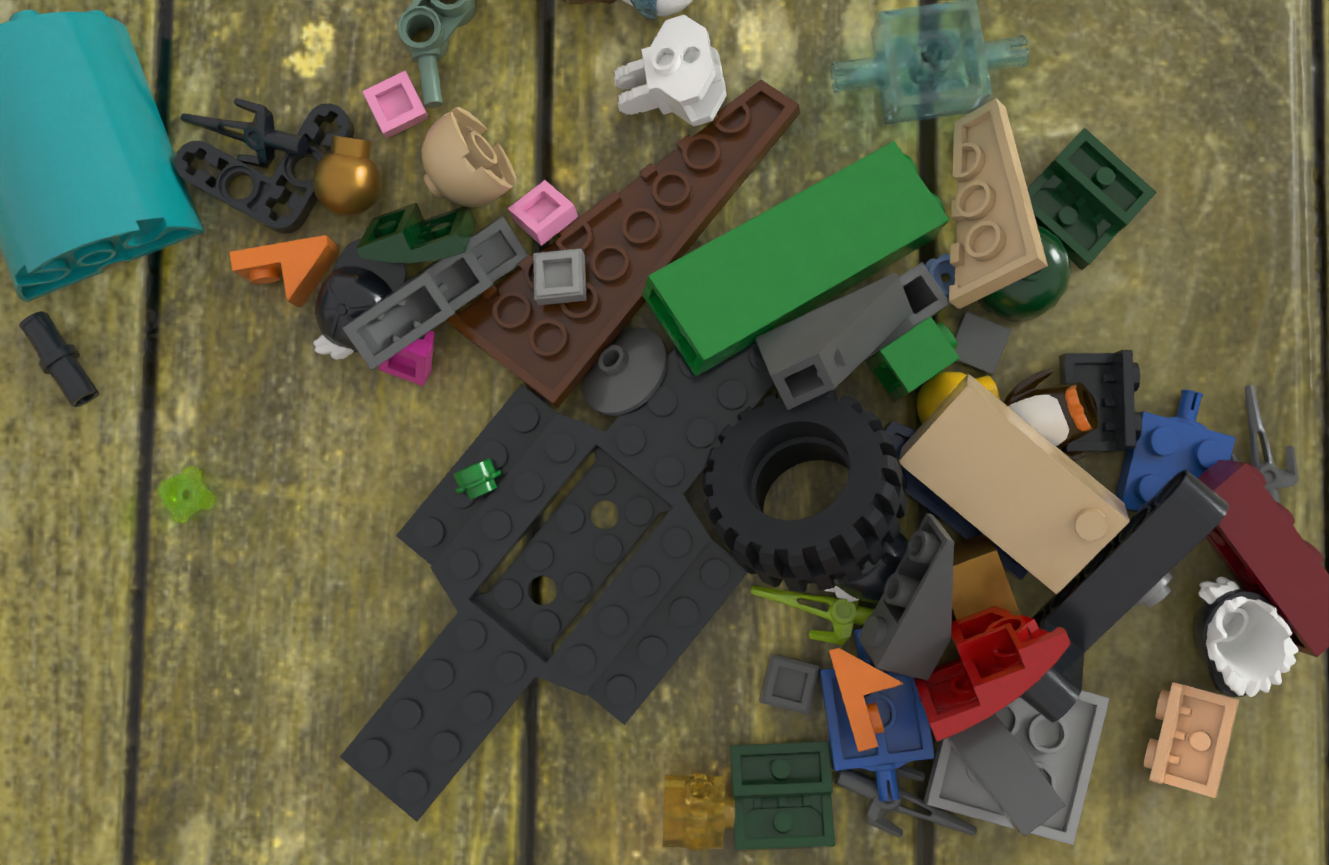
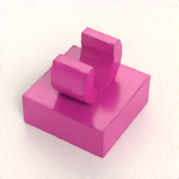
M430 330L426 333L424 339H417L380 364L379 370L424 386L432 372L434 332Z

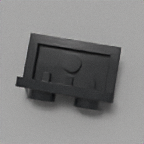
M1120 350L1115 353H1067L1060 355V385L1073 382L1083 383L1096 401L1098 428L1067 444L1062 448V451L1123 452L1134 450L1136 441L1141 437L1142 420L1140 413L1135 411L1134 392L1138 390L1140 385V368L1137 362H1133V351Z

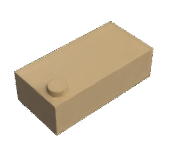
M969 374L966 375L901 448L899 456L900 465L1056 595L1130 522L1125 503Z

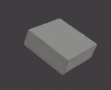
M581 248L533 253L534 300L538 305L586 301L585 254Z

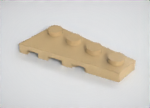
M997 98L954 122L952 177L957 180V197L955 200H952L951 218L956 221V243L950 245V264L955 267V284L949 286V303L958 309L1048 266L1007 110Z

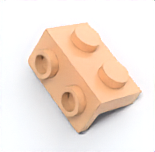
M1175 682L1172 683L1170 691L1162 689L1155 714L1156 719L1163 720L1159 740L1150 738L1144 759V767L1152 769L1149 781L1159 784L1165 783L1211 798H1217L1239 700Z

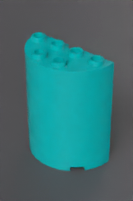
M23 10L13 14L8 22L0 24V250L18 297L25 302L32 301L103 273L102 269L110 264L122 261L131 262L204 233L205 231L187 184L175 168L176 156L126 26L120 21L106 16L105 12L100 10L39 14L35 10Z

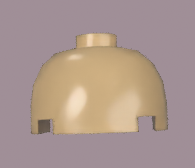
M455 107L449 113L440 117L426 134L421 149L422 163L427 173L424 175V181L429 190L440 199L446 197L455 204L469 208L484 206L507 193L513 187L512 185L516 183V176L513 166L500 144L497 142L492 148L484 137L481 136L488 129L470 112L460 107Z

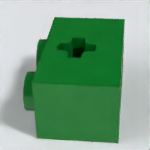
M930 316L881 349L866 364L894 403L960 359V357L955 352L958 344L951 331L941 322L936 325Z

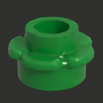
M490 458L453 473L459 487L455 489V492L459 494L466 491L469 499H473L497 488L494 478L501 475V470H495Z

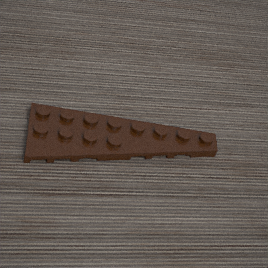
M759 80L717 112L718 118L692 137L688 134L676 143V150L653 166L650 163L639 172L641 176L618 194L614 190L560 231L561 237L540 253L580 248L585 254L586 301L538 305L534 300L533 257L530 254L518 263L519 269L498 285H492L482 292L483 296L461 313L457 314L455 312L454 315L447 319V322L452 328L558 409L596 363L601 353L610 346L646 302L642 292L648 275L683 257L800 114L799 104L763 80Z

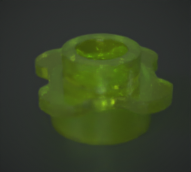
M188 466L183 469L182 475H175L165 479L158 485V495L162 498L164 506L171 511L170 517L174 522L187 523L192 514L201 509L209 510L216 502L215 494L207 490L203 483V472L198 467ZM185 490H189L191 493L189 499L183 498Z

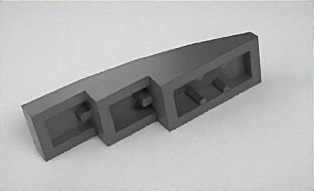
M499 217L471 236L466 253L434 261L342 327V330L369 368L373 370L454 315V311L493 285L494 281L517 267L518 263L529 255L504 217Z

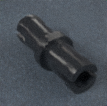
M40 311L31 314L21 321L19 327L41 359L38 365L45 374H50L54 378L72 407H80L95 399L99 395V391L78 361L80 353L74 345L66 343L49 314Z

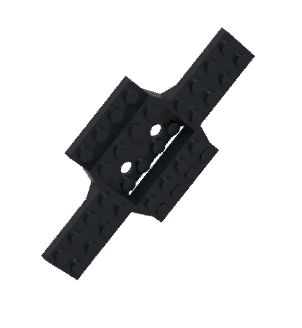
M757 342L695 377L675 347L669 354L665 378L655 394L634 411L619 415L607 431L555 412L521 384L396 535L432 565L430 567L458 613L341 754L340 758L417 822L535 677L582 695H589L625 725L748 573L735 557L712 540L684 494L706 468V461L710 450L713 447L720 448L722 443L718 436L728 424L734 427L740 421L737 415L749 406L753 410L774 384ZM595 451L596 461L490 591L488 593H479ZM490 458L495 470H501V475L494 478L497 488L473 499H469L466 491L459 494L455 492V489L459 487L453 473ZM600 501L613 502L619 510V520L610 529H600L592 522V508ZM669 512L553 654L554 642L659 513ZM539 576L550 577L557 585V596L550 604H538L530 596V585Z

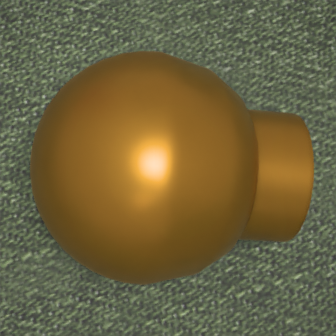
M332 135L331 152L324 155L318 162L313 175L315 195L319 202L329 211L341 216H355L370 209L378 199L381 190L380 173L375 163L370 159L371 141Z

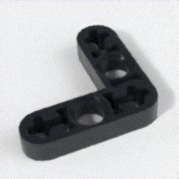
M331 103L321 104L308 114L297 135L306 137L308 144L311 140L318 146L321 144L330 153L332 135L353 138L354 125L346 112L339 106ZM336 118V123L341 128L340 132L337 135L329 132L324 139L325 133L320 128L321 124L324 121L332 123ZM190 141L178 150L175 157V168L178 174L192 186L276 232L287 234L300 229L318 200L313 189V179L309 181L298 180L294 173L295 165L304 157H312L319 162L324 156L315 147L309 145L307 152L303 156L286 152L274 175L270 178L208 143ZM205 158L207 163L221 171L218 178L215 179L202 170L196 171L191 166L193 159L203 160ZM246 175L251 177L253 181L252 193L244 199H233L229 189L231 182L238 176ZM289 181L299 191L305 192L304 196L300 198L295 192L292 194L284 187L286 182ZM288 201V206L293 210L292 215L289 218L281 215L277 220L278 215L272 210L273 206L276 203L284 205Z

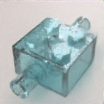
M959 0L879 11L871 31L873 57L840 62L832 61L830 71L831 80H835V83H832L834 93L876 87L880 91L885 125L967 114L983 106L992 95L988 71L1028 66L1029 48L1022 49V46L1028 44V40L1025 35H1019L1013 38L984 41L977 0ZM927 58L928 63L924 62L922 59Z

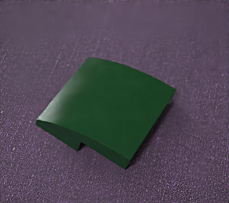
M1085 127L1027 188L1037 226L1044 227L1057 236L1067 250L1069 259L1081 270L1090 265L1117 233L1126 227L1157 193Z
M414 203L372 218L356 250L360 258L389 263H417L449 258L466 253L476 221L471 209L465 206L424 220L418 204Z
M829 741L730 745L735 851L827 848L835 846Z

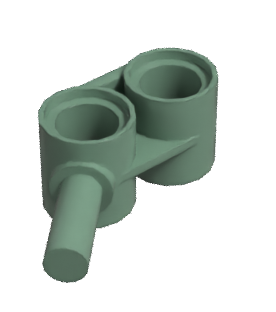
M413 0L398 21L399 36L412 60L418 63L423 103L426 108H436L443 105L437 62L445 56L448 50V39L456 28L466 25L473 19L477 8L476 0H459L454 4H444L442 0ZM425 28L434 30L432 37L428 41L422 43L413 41L415 34L419 30Z

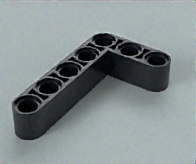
M1187 469L1180 471L1170 479L1129 520L1130 522L1057 595L1055 594L1032 617L1035 619L1038 627L1045 631L1052 632L1058 627L1064 628L1071 644L1041 679L1019 697L1050 722H1056L1072 708L1081 693L1084 653L1221 522L1229 509V503Z

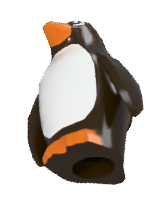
M1048 368L1020 381L1006 396L1003 403L1058 449H1061L1098 428L1097 405L1093 395L1081 382L1066 383L1036 390V386L1054 372L1051 368ZM1083 451L1063 452L1073 461L1086 456V453Z

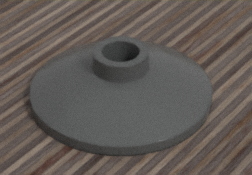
M636 327L621 331L610 346L601 353L599 359L582 379V391L587 403L598 413L607 416L623 415L645 404L659 389L667 372L669 355L665 342L654 331L647 328Z

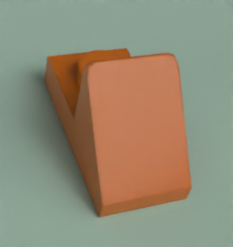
M327 235L231 251L229 254L232 271L246 280L250 279L251 284L273 283L280 280L279 274H283L287 301L300 308L338 257L339 249L332 239Z
M840 648L829 650L858 752L879 747L875 735L885 732L876 702L866 705L863 695L903 685V683Z

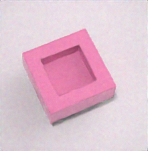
M406 70L362 91L386 139L429 119Z
M546 180L508 208L512 220L541 246L578 218L574 204Z

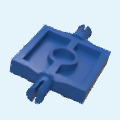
M1182 389L1176 417L1166 418L1145 411L1139 412L1142 420L1141 437L1136 441L1134 450L1126 451L1115 495L1125 503L1126 510L1137 513L1170 479L1182 470L1187 469L1198 478L1219 459L1230 461L1236 437L1208 430L1201 423L1196 422L1201 398L1203 397L1202 393Z
M862 629L853 630L858 659L875 667L859 640ZM834 668L819 670L833 770L863 768L875 771L879 795L878 800L900 799L895 768H899L910 761L935 758L930 724L924 707L919 702L921 698L913 677L878 669L899 680L903 685L863 695L866 705L876 702L885 732L875 735L879 747L858 752Z

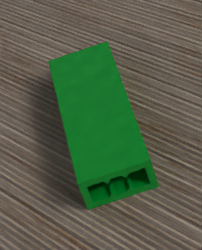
M895 141L648 275L642 296L695 377L756 343V337L803 316L933 241L950 219L945 214L941 200L928 190L917 174V168L913 160L908 155L903 154Z

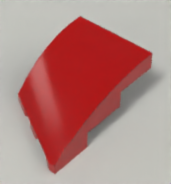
M996 606L953 621L951 624V637L960 658L935 667L928 681L913 677L936 741L938 742L962 732L989 718L1038 682L1071 644L1065 629L1058 627L1052 632L1040 629L1035 619L1024 615H1012L1009 610Z

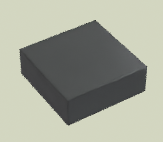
M965 312L954 335L958 344L955 352L960 357L955 362L985 375H994L1011 329Z
M770 653L759 702L808 714L819 665Z

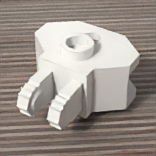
M684 14L665 20L652 45L641 49L643 59L627 63L626 66L622 65V67H617V70H614L615 86L622 90L627 89L626 92L618 95L619 111L626 115H633L659 108L663 115L673 112L694 127L711 122L727 96L719 53L710 46L709 34L706 28Z

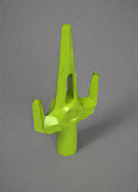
M756 585L751 586L750 591L753 595L833 622L834 632L811 630L809 631V638L842 646L851 637L853 624L863 626L866 619L875 610L874 608L858 605L859 600L847 602V599L798 593ZM804 599L829 605V608L825 611L801 604L798 600Z

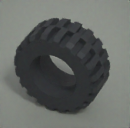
M832 390L787 410L782 398H778L776 393L763 398L764 404L754 410L750 406L737 415L740 421L734 427L728 424L718 436L722 444L720 448L713 447L710 450L706 464L711 472H706L703 476V492L707 496L704 504L708 517L731 554L735 556L739 564L749 574H757L762 582L773 587L780 586L783 580L789 591L805 592L807 585L815 583L819 591L835 588L834 580L846 576L850 582L863 575L859 567L867 561L872 565H876L886 555L882 544L885 541L890 544L895 542L901 530L897 518L901 519L905 516L907 499L904 494V490L907 488L904 473L889 433L884 431L880 419L871 410L863 411L861 403L850 396H842L838 401L835 392ZM825 460L838 463L849 469L848 480L843 491L829 507L820 513L800 520H781L763 513L764 501L771 485L791 467L807 461Z

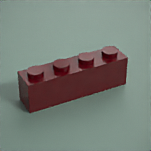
M1219 459L1198 479L1227 501L1229 509L1221 522L1205 538L1244 589L1259 594L1276 608L1277 614L1289 625L1292 632L1290 638L1298 647V651L1318 657L1329 647V574L1321 564L1324 561L1323 557L1312 544L1303 540L1293 526L1295 524L1293 515L1282 504L1274 501L1264 487L1266 479L1256 467L1247 462Z

